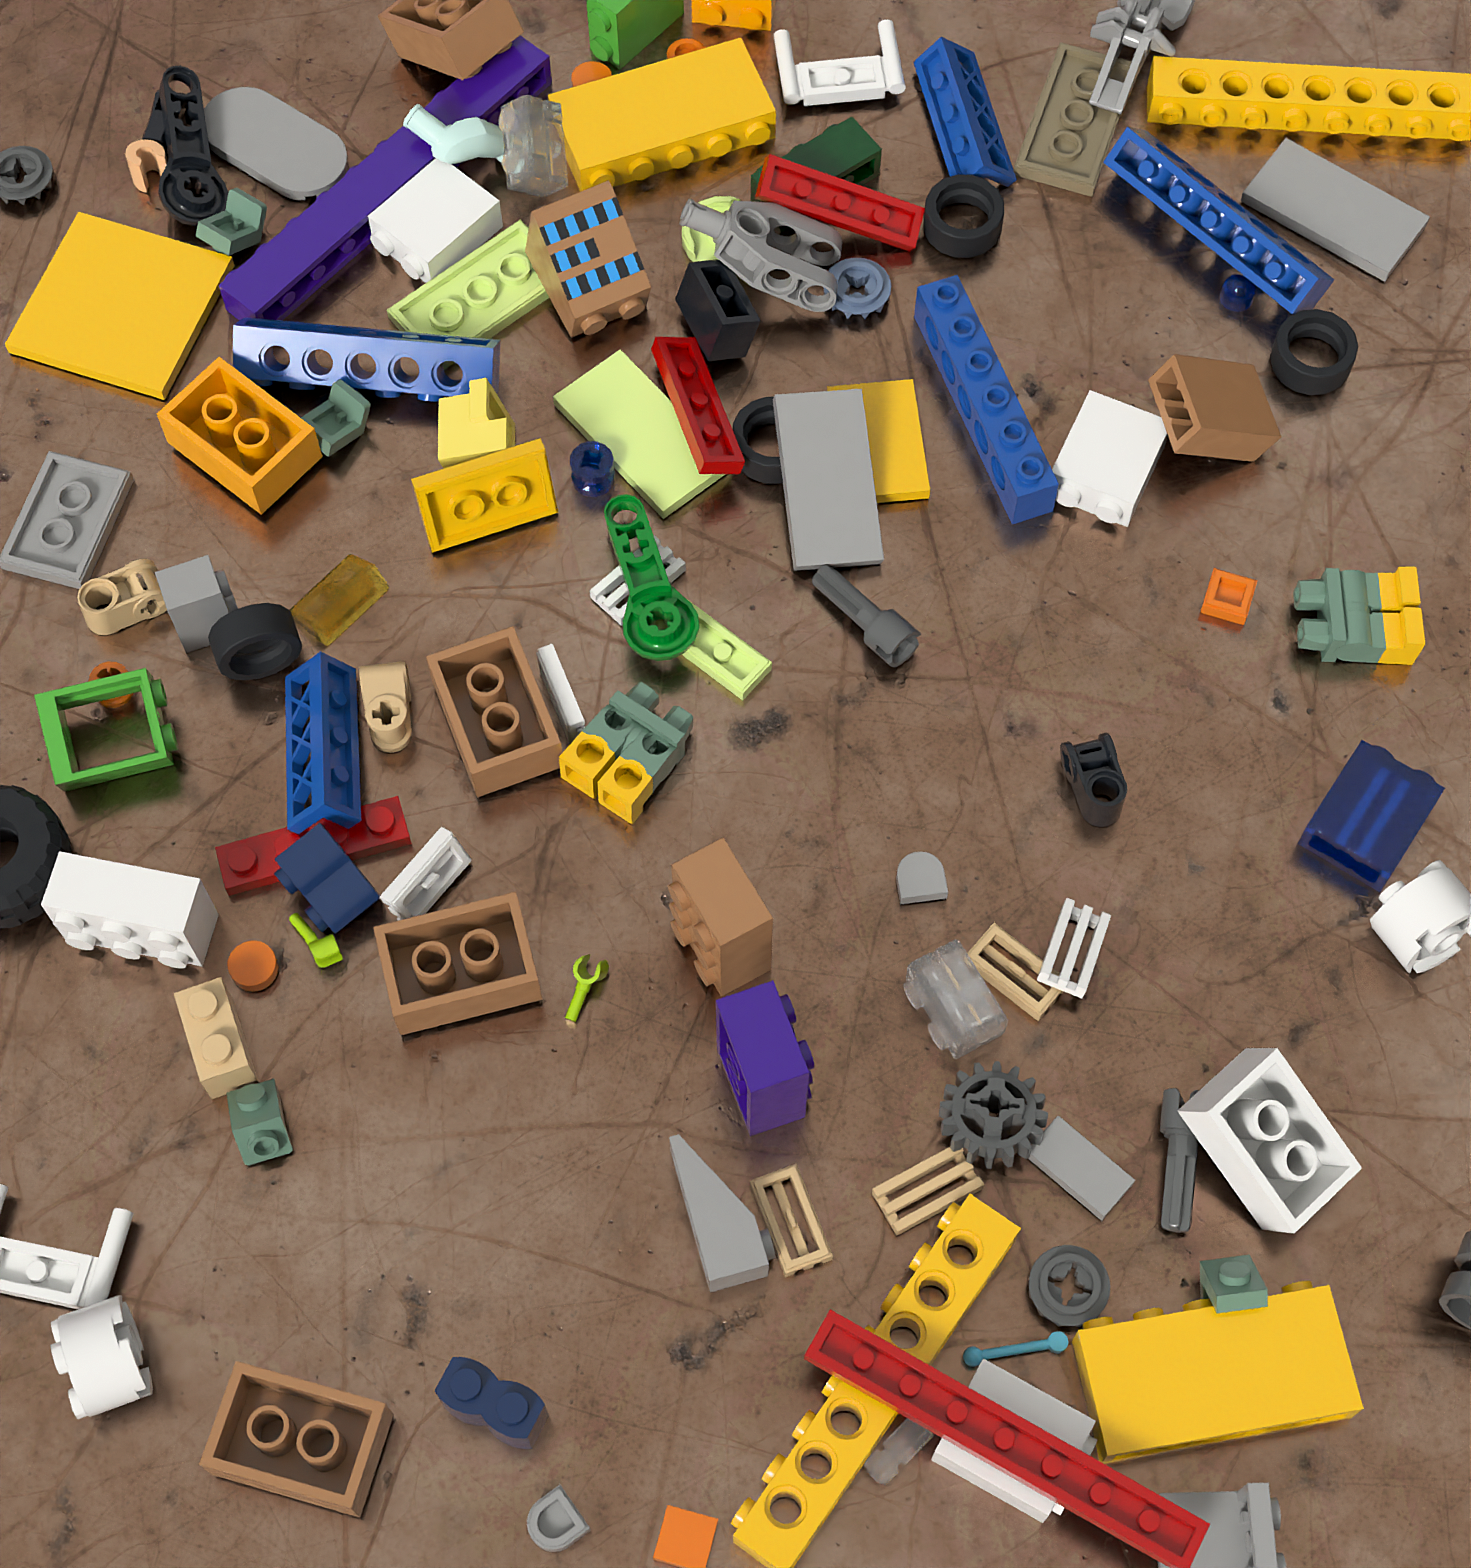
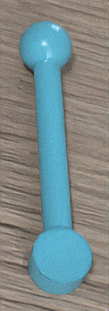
M1055 1331L1048 1339L984 1350L971 1346L964 1350L963 1359L968 1366L976 1367L980 1365L982 1359L987 1360L1047 1349L1055 1354H1059L1067 1348L1068 1338L1063 1332Z

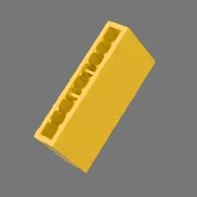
M742 38L548 94L550 122L580 192L608 180L612 187L635 180H644L654 174L674 168L680 169L697 161L711 157H720L730 151L750 145H759L767 140L776 138L775 107Z
M1311 1281L1288 1284L1281 1288L1282 1294L1268 1296V1307L1216 1313L1210 1299H1201L1184 1304L1182 1306L1183 1311L1164 1315L1162 1308H1151L1134 1313L1132 1321L1114 1324L1112 1317H1101L1084 1322L1082 1324L1083 1329L1078 1330L1074 1336L1072 1345L1089 1417L1096 1421L1092 1431L1094 1438L1097 1439L1096 1448L1099 1461L1105 1464L1354 1417L1364 1408L1330 1286L1313 1288Z

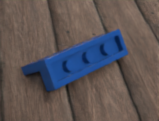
M940 37L913 63L950 177L954 175H974L1009 187L1017 179L975 53Z
M320 651L285 677L287 830L297 834L322 818L348 829L361 821L356 668ZM309 680V684L302 696V685ZM310 715V721L303 733V727ZM311 752V759L303 773V766ZM311 793L312 805L304 810V805Z

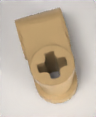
M139 559L132 561L123 568L101 577L90 579L81 586L77 599L86 624L92 632L98 635H111L121 629L145 619L157 617L167 611L155 575L158 569L152 560ZM137 574H141L142 577L138 579ZM109 604L104 609H96L100 605Z
M406 661L360 666L361 693L372 743L378 750L386 753L401 751L409 744L412 737L409 705L411 691Z

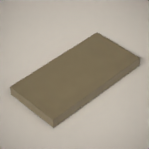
M1060 42L1014 166L1015 176L1093 197L1104 165L1103 161L1107 157L1121 114L1089 104L1106 54ZM1117 58L1109 78L1124 83L1132 61Z

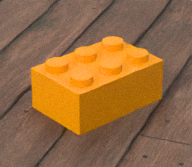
M221 357L213 361L157 413L166 440L171 446L261 515L323 457L315 428Z

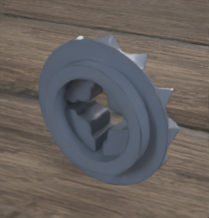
M848 258L836 263L828 270L836 277L838 283L837 298L832 311H843L847 319L852 314H861L866 319L869 313L873 311L881 312L885 302L890 300V277L882 266L872 260ZM850 285L855 288H859L862 285L865 286L864 295L859 292H855L852 295L849 294ZM823 287L825 295L829 291L825 287Z

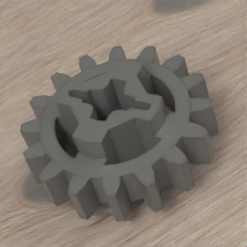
M995 1061L992 1071L985 1072L983 1066L978 1062L974 1063L973 1076L970 1077L960 1070L956 1074V1086L946 1084L943 1096L946 1101H941L939 1108V1117L944 1118L941 1124V1133L945 1136L953 1135L950 1146L953 1152L963 1147L968 1150L966 1162L971 1164L978 1156L985 1157L986 1168L992 1169L995 1158H1002L1003 1163L1008 1168L1013 1165L1015 1153L1028 1159L1031 1154V1144H1041L1044 1134L1041 1128L1046 1127L1048 1112L1042 1110L1046 1097L1042 1093L1032 1094L1036 1083L1033 1077L1023 1082L1018 1079L1019 1067L1014 1066L1007 1074L1002 1072L1000 1061ZM989 1112L997 1113V1117L989 1116Z

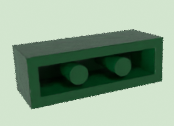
M851 116L839 124L829 126L822 134L807 143L796 145L788 154L781 158L863 186L880 175L882 148ZM763 165L751 175L752 202H763L755 199ZM778 226L775 230L781 234L791 227Z

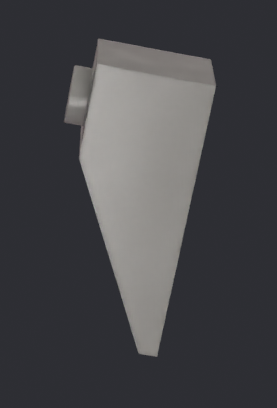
M679 1134L670 1136V1152L709 1291L714 1292L767 1277L769 1273L768 1260L776 1258L768 1229L759 1231L755 1215Z

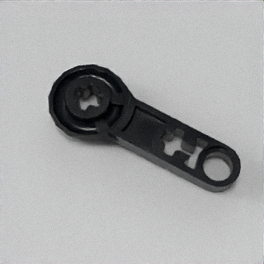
M172 66L164 72L159 88L168 162L160 177L158 195L162 206L172 218L183 224L196 227L198 226V221L225 211L229 192L225 182L211 164L199 78L187 67ZM172 81L183 82L189 87L190 92L187 94L177 93L171 89L169 83ZM181 109H186L184 113L185 121L191 126H184L183 121L178 119ZM188 188L195 189L196 194L200 197H193L192 191L188 190Z

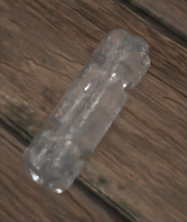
M907 1418L883 1442L885 1449L882 1452L877 1449L865 1461L864 1467L876 1482L887 1485L899 1473L897 1466L900 1463L905 1466L934 1435L931 1431Z

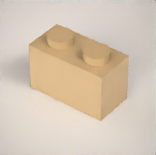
M219 977L174 993L200 1082L211 1099L226 1095L227 1092L240 1089L246 1085L259 1083L233 998L223 979Z

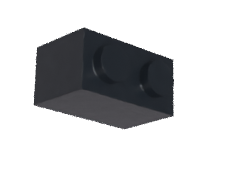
M720 260L689 262L675 300L708 361L746 357L761 320L737 276Z

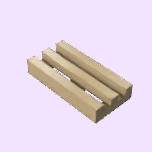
M993 923L964 956L963 963L1039 1021L1044 1016L1045 1011L1056 1002L1057 997L1064 991L1054 987L1048 991L1026 974L1022 968L989 945L994 940L1037 975L1039 974L1043 960L996 923ZM979 955H984L992 963H994L1006 974H1008L1015 981H1017L1024 988H1026L1029 992H1031L1038 999H1040V1002L1036 1001L1033 997H1031L1028 993L1022 990L1019 986H1017L1014 982L1008 979L1005 975L999 972L996 968H994L991 964H989ZM1052 968L1051 973L1059 976L1060 973Z
M948 1147L872 1188V1195L896 1236L944 1211L952 1202L958 1203L967 1198L969 1194L973 1195L983 1189L984 1183L979 1176H976L972 1163L966 1162L967 1159L963 1154V1148L953 1152ZM953 1160L957 1166L889 1202L887 1196ZM961 1176L966 1180L967 1183L901 1219L896 1214L902 1208Z
M797 1164L750 1180V1188L766 1229L770 1233L773 1247L785 1278L794 1275L798 1270H807L814 1267V1264L826 1263L832 1260L833 1255ZM786 1179L791 1181L817 1247V1251L809 1253L782 1185L781 1181ZM770 1185L799 1256L793 1260L790 1258L764 1188Z

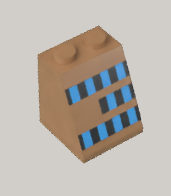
M609 180L531 211L525 253L571 338L581 333L585 335L594 334L602 330L612 320L620 317L630 319L645 309L651 285Z

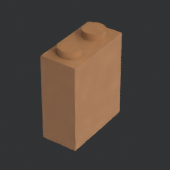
M1174 354L1148 379L1174 453L1254 462L1281 438L1253 364Z

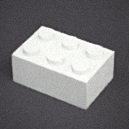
M60 851L41 906L52 920L53 925L57 927L65 942L70 946L82 950H93L94 946L110 948L116 955L128 959H139L140 955L156 957L162 964L174 968H185L187 964L203 967L219 915L200 878Z
M1245 1048L1177 1110L1262 1230L1295 1233L1362 1169L1278 1048Z

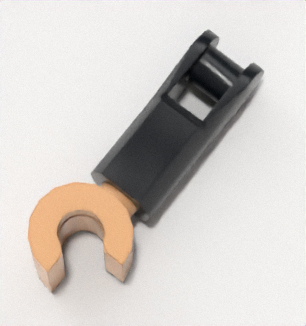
M159 90L155 93L151 114L142 139L129 144L125 151L133 183L138 190L146 193L149 188L146 172L156 170L161 176L168 162ZM181 109L178 119H183L186 109Z

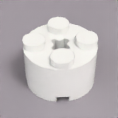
M1437 860L1425 867L1418 875V878L1407 885L1403 881H1398L1386 888L1379 896V900L1383 904L1382 907L1370 919L1374 931L1405 970L1411 973L1413 968L1416 973H1422L1438 966L1461 949L1456 943L1466 932L1471 937V893L1450 868H1447L1441 860Z
M121 1295L61 1315L57 1320L51 1321V1328L56 1342L51 1344L53 1360L60 1375L69 1372L73 1388L68 1389V1395L77 1419L86 1416L91 1417L153 1394L149 1367L143 1369L138 1367L143 1364L141 1351L144 1349L131 1311L126 1301L122 1302Z

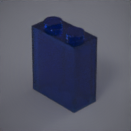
M1361 740L1307 824L1297 844L1381 892L1445 790V787L1436 783L1434 778L1428 773L1419 769H1412L1396 760L1385 748L1370 745Z

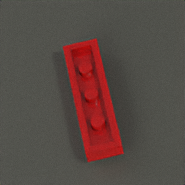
M769 154L764 159L755 195L757 200L779 204L804 216L906 251H911L916 247L925 211L924 207Z
M655 337L651 351L699 474H740L745 460L696 338Z
M395 796L361 806V821L349 829L322 818L299 834L287 830V827L215 847L224 887L228 896L280 882L274 872L281 867L274 859L319 823L323 824L352 861L412 844L399 797Z

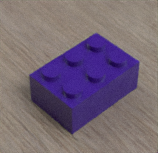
M774 981L716 1000L717 1050L750 1137L805 1118L807 1100L812 1099L809 1085L813 1084L810 1071L815 1068L813 1057L805 1039L797 1042L792 1025L797 1022L793 1005L787 994L779 996Z

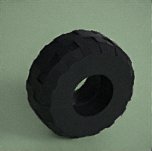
M0 785V843L7 841L19 843L13 858L8 864L0 868V928H12L22 925V923L36 918L45 912L41 903L58 853L60 851L71 854L72 851L67 832L52 808L37 794L34 795L25 788L14 785Z

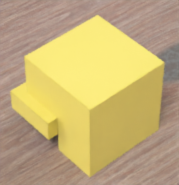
M487 378L470 380L469 394L439 399L438 461L443 468L515 446V423Z

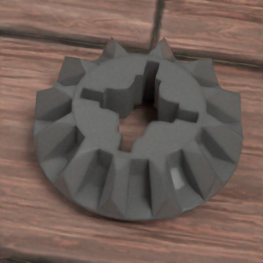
M15 146L0 152V197L6 204L17 200L24 205L27 198L36 197L40 199L41 191L51 188V177L55 173L49 157L44 152L31 146ZM20 167H22L26 175L24 176V181L18 184L15 179L18 178Z
M1061 1245L1047 1250L1036 1260L1029 1274V1297L1038 1309L1039 1315L1053 1321L1058 1327H1081L1084 1322L1098 1318L1106 1307L1110 1296V1280L1105 1266L1093 1253L1082 1247ZM1071 1268H1075V1285L1082 1288L1083 1293H1074L1066 1305H1063L1062 1289L1054 1286L1055 1283L1052 1282L1055 1280L1063 1281L1066 1275H1069Z

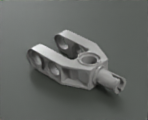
M691 198L688 199L682 210L679 224L713 237V242L716 243L714 256L748 285L813 312H824L835 305L838 289L837 279L829 271L815 265L827 266L840 260L842 237L837 230L776 203L734 201L729 210L721 213L697 203ZM778 226H789L796 233L784 237L778 235L774 229ZM817 242H826L832 245L834 249L822 253L813 249L812 245ZM774 269H781L788 272L791 276L787 279L778 280L771 277L768 273ZM819 285L825 287L829 292L822 296H816L809 293L807 289L811 286Z

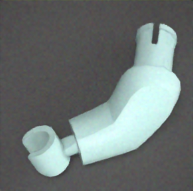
M417 104L410 110L403 122L404 127L410 129L432 146L433 157L449 164L468 161L476 157L496 158L503 164L514 165L523 150L521 145L513 144L514 136L511 132L504 131L501 127L478 117L466 118L456 121L453 125L449 124L446 126L427 112L423 106Z

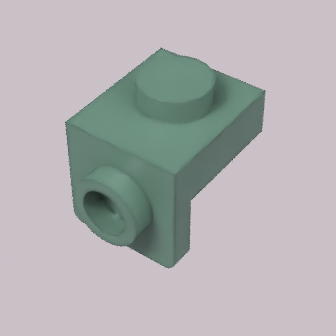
M233 188L229 190L225 211L198 221L196 237L211 245L215 251L228 256L261 242L267 206L241 189Z
M339 379L332 384L329 400L302 416L301 419L315 428L320 449L329 457L364 433L371 405L358 391Z
M275 1079L257 1084H249L226 1093L232 1133L245 1165H252L292 1152V1142L285 1126L280 1093Z
M1250 1255L1200 1261V1300L1210 1299L1216 1313L1268 1307V1289Z

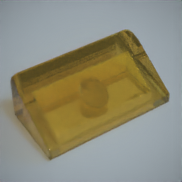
M349 554L289 610L296 623L319 642L328 646L386 593L389 586L375 564Z

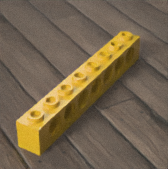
M1153 56L1147 82V122L1167 125L1185 124L1203 125L1206 127L1274 129L1291 132L1310 131L1327 132L1330 134L1400 136L1415 139L1471 140V74Z
M972 1194L968 1195L961 1206L952 1202L937 1225L943 1231L933 1247L925 1242L911 1261L909 1268L915 1272L905 1288L896 1283L882 1303L880 1309L887 1314L876 1330L870 1325L865 1327L866 1330L893 1345L895 1344L890 1338V1332L897 1327L910 1328L917 1335L918 1343L912 1348L902 1350L930 1366L1015 1243L1021 1229ZM954 1245H964L972 1251L974 1261L968 1265L956 1264L948 1256L947 1250ZM928 1285L937 1286L944 1292L946 1302L937 1307L928 1306L921 1300L919 1290ZM833 1375L822 1390V1394L828 1397L817 1414L809 1409L795 1428L792 1437L797 1439L798 1442L786 1458L778 1453L765 1471L761 1480L767 1483L768 1486L759 1499L755 1502L748 1497L731 1521V1524L737 1528L733 1535V1543L767 1568H794L898 1415V1412ZM839 1411H850L859 1419L860 1428L854 1434L842 1435L833 1428L831 1424L832 1416ZM810 1454H820L828 1460L831 1470L828 1475L821 1479H812L802 1471V1460ZM782 1497L795 1500L801 1510L798 1519L789 1524L776 1521L770 1512L772 1503Z

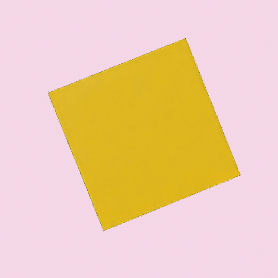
M78 211L9 335L5 346L8 353L165 400L221 293L218 285L224 281L227 274L235 266L233 258L225 254Z

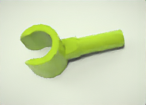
M294 913L289 917L291 924L308 944L318 967L325 968L343 960L333 934L318 940L316 933L299 913Z
M590 954L580 957L573 965V973L578 982L565 1018L574 1022L578 1018L592 983L604 979L609 970L608 962L602 960L598 963L594 976L590 975L586 968Z

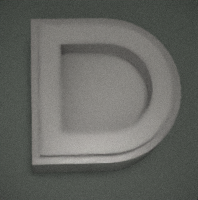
M913 852L901 860L896 876L900 904L947 899L948 888L942 863L937 857L927 852Z
M558 1485L539 1499L530 1509L527 1518V1529L530 1537L538 1547L549 1552L565 1550L591 1531L589 1525L561 1485Z

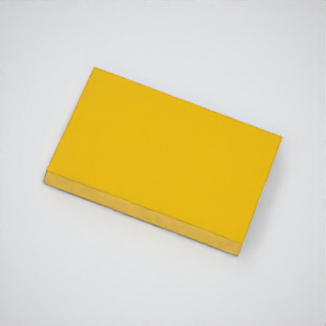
M913 379L827 386V391L862 389L877 503L929 499L930 485Z
M541 438L411 479L432 553L558 513L546 450Z

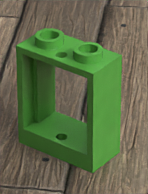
M146 668L34 695L54 783L62 791L66 792L174 765L171 752L178 750V743L172 723L164 724L161 707L168 706L164 685L161 679L154 680ZM141 691L156 752L78 770L65 710Z

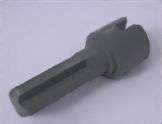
M823 565L813 576V585L865 631L864 643L891 667L901 665L915 652L919 646L916 637H919L921 633L894 609L882 611L833 567Z
M1177 1088L1163 1091L1160 1131L1169 1139L1161 1226L1163 1229L1172 1232H1188L1192 1221L1199 1141L1177 1111L1185 1104ZM1194 1090L1190 1094V1099L1198 1092V1090Z

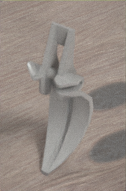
M1118 0L1117 7L1099 12L1096 24L1092 26L1090 37L1110 43V47L1089 104L1122 114L1140 69L1150 50L1173 56L1176 53L1175 47L1161 33V30L1172 31L1184 25L1192 11L1195 0ZM1124 45L1135 48L1136 52L1123 83L1109 77Z

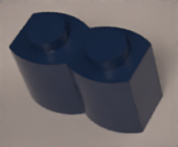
M322 823L317 824L274 859L281 867L274 872L275 876L291 895L299 890L311 905L304 911L321 932L330 927L337 934L380 899V894Z
M452 1357L435 1389L443 1406L455 1418L471 1425H487L488 1429L497 1439L519 1449L533 1448L549 1417L543 1400L532 1389L514 1381H498L489 1368L470 1358Z

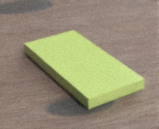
M521 220L517 221L388 308V319L400 331L492 338L549 298L525 253L529 228ZM445 361L443 363V370L447 369L455 362Z
M621 350L553 396L554 405L663 519L725 475L699 474L672 402Z

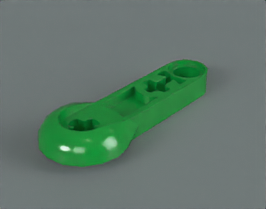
M618 495L606 504L604 515L612 546L629 594L623 618V634L631 649L643 658L655 661L671 660L684 654L694 644L699 632L698 613L692 603L670 585L642 502L632 495ZM623 510H630L637 514L636 519L629 524H619L613 520L614 516ZM637 538L639 549L643 553L642 556L634 557V554L631 552L629 539ZM663 619L668 628L659 630L654 622Z

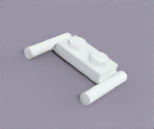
M886 19L878 23L883 56L876 55L804 62L797 65L794 64L789 32L784 29L776 31L774 33V42L784 102L792 105L803 99L804 106L881 99L885 98V91H890L892 94L904 92L906 87L893 21Z
M0 1184V1212L8 1191V1187ZM114 1208L99 1257L0 1237V1293L75 1309H81L106 1300L134 1213L125 1209Z

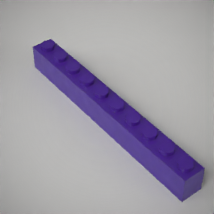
M520 35L512 41V46L507 51L494 55L484 63L478 74L464 80L457 79L445 90L439 91L424 109L446 126L449 124L453 125L456 121L466 118L478 117L502 128L552 84L550 57ZM404 126L387 140L381 141L368 157L358 165L351 167L345 176L331 189L322 192L309 208L298 217L292 218L280 233L268 243L262 244L255 254L243 265L227 274L224 281L218 285L226 310L239 321L244 317L283 321L371 243L370 236L372 234L368 215L435 159L432 156V146ZM462 162L452 165L458 167Z

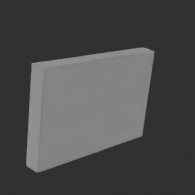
M49 451L0 555L1 569L80 589L85 582L89 581L134 481L131 471Z

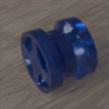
M597 441L581 443L574 448L570 455L571 479L574 488L580 494L587 497L605 495L615 483L614 457L611 450L605 444ZM590 464L599 465V469L591 467Z

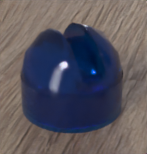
M1232 274L1222 285L1220 301L1224 307L1231 311L1240 312L1247 310L1253 303L1256 286L1244 275ZM1237 287L1243 289V297L1236 296Z

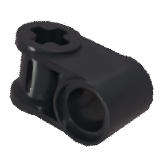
M1105 732L1099 734L1096 740L1074 745L1069 741L1061 743L1060 756L1064 773L1071 783L1084 820L1097 827H1108L1114 824L1121 815L1127 794V783L1118 763L1116 749L1111 736ZM1104 794L1109 796L1113 801H1099L1097 798L1094 797V795Z

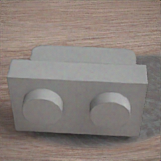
M1247 1483L1238 1491L1159 1494L1210 1523L1190 1568H1286L1284 1554L1276 1553L1274 1531L1280 1530L1281 1513L1277 1497H1270L1269 1483ZM1158 1561V1568H1169Z

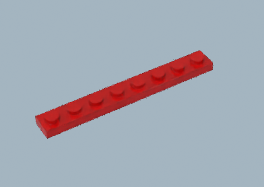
M830 1309L804 1355L806 1361L1169 1568H1190L1210 1523Z

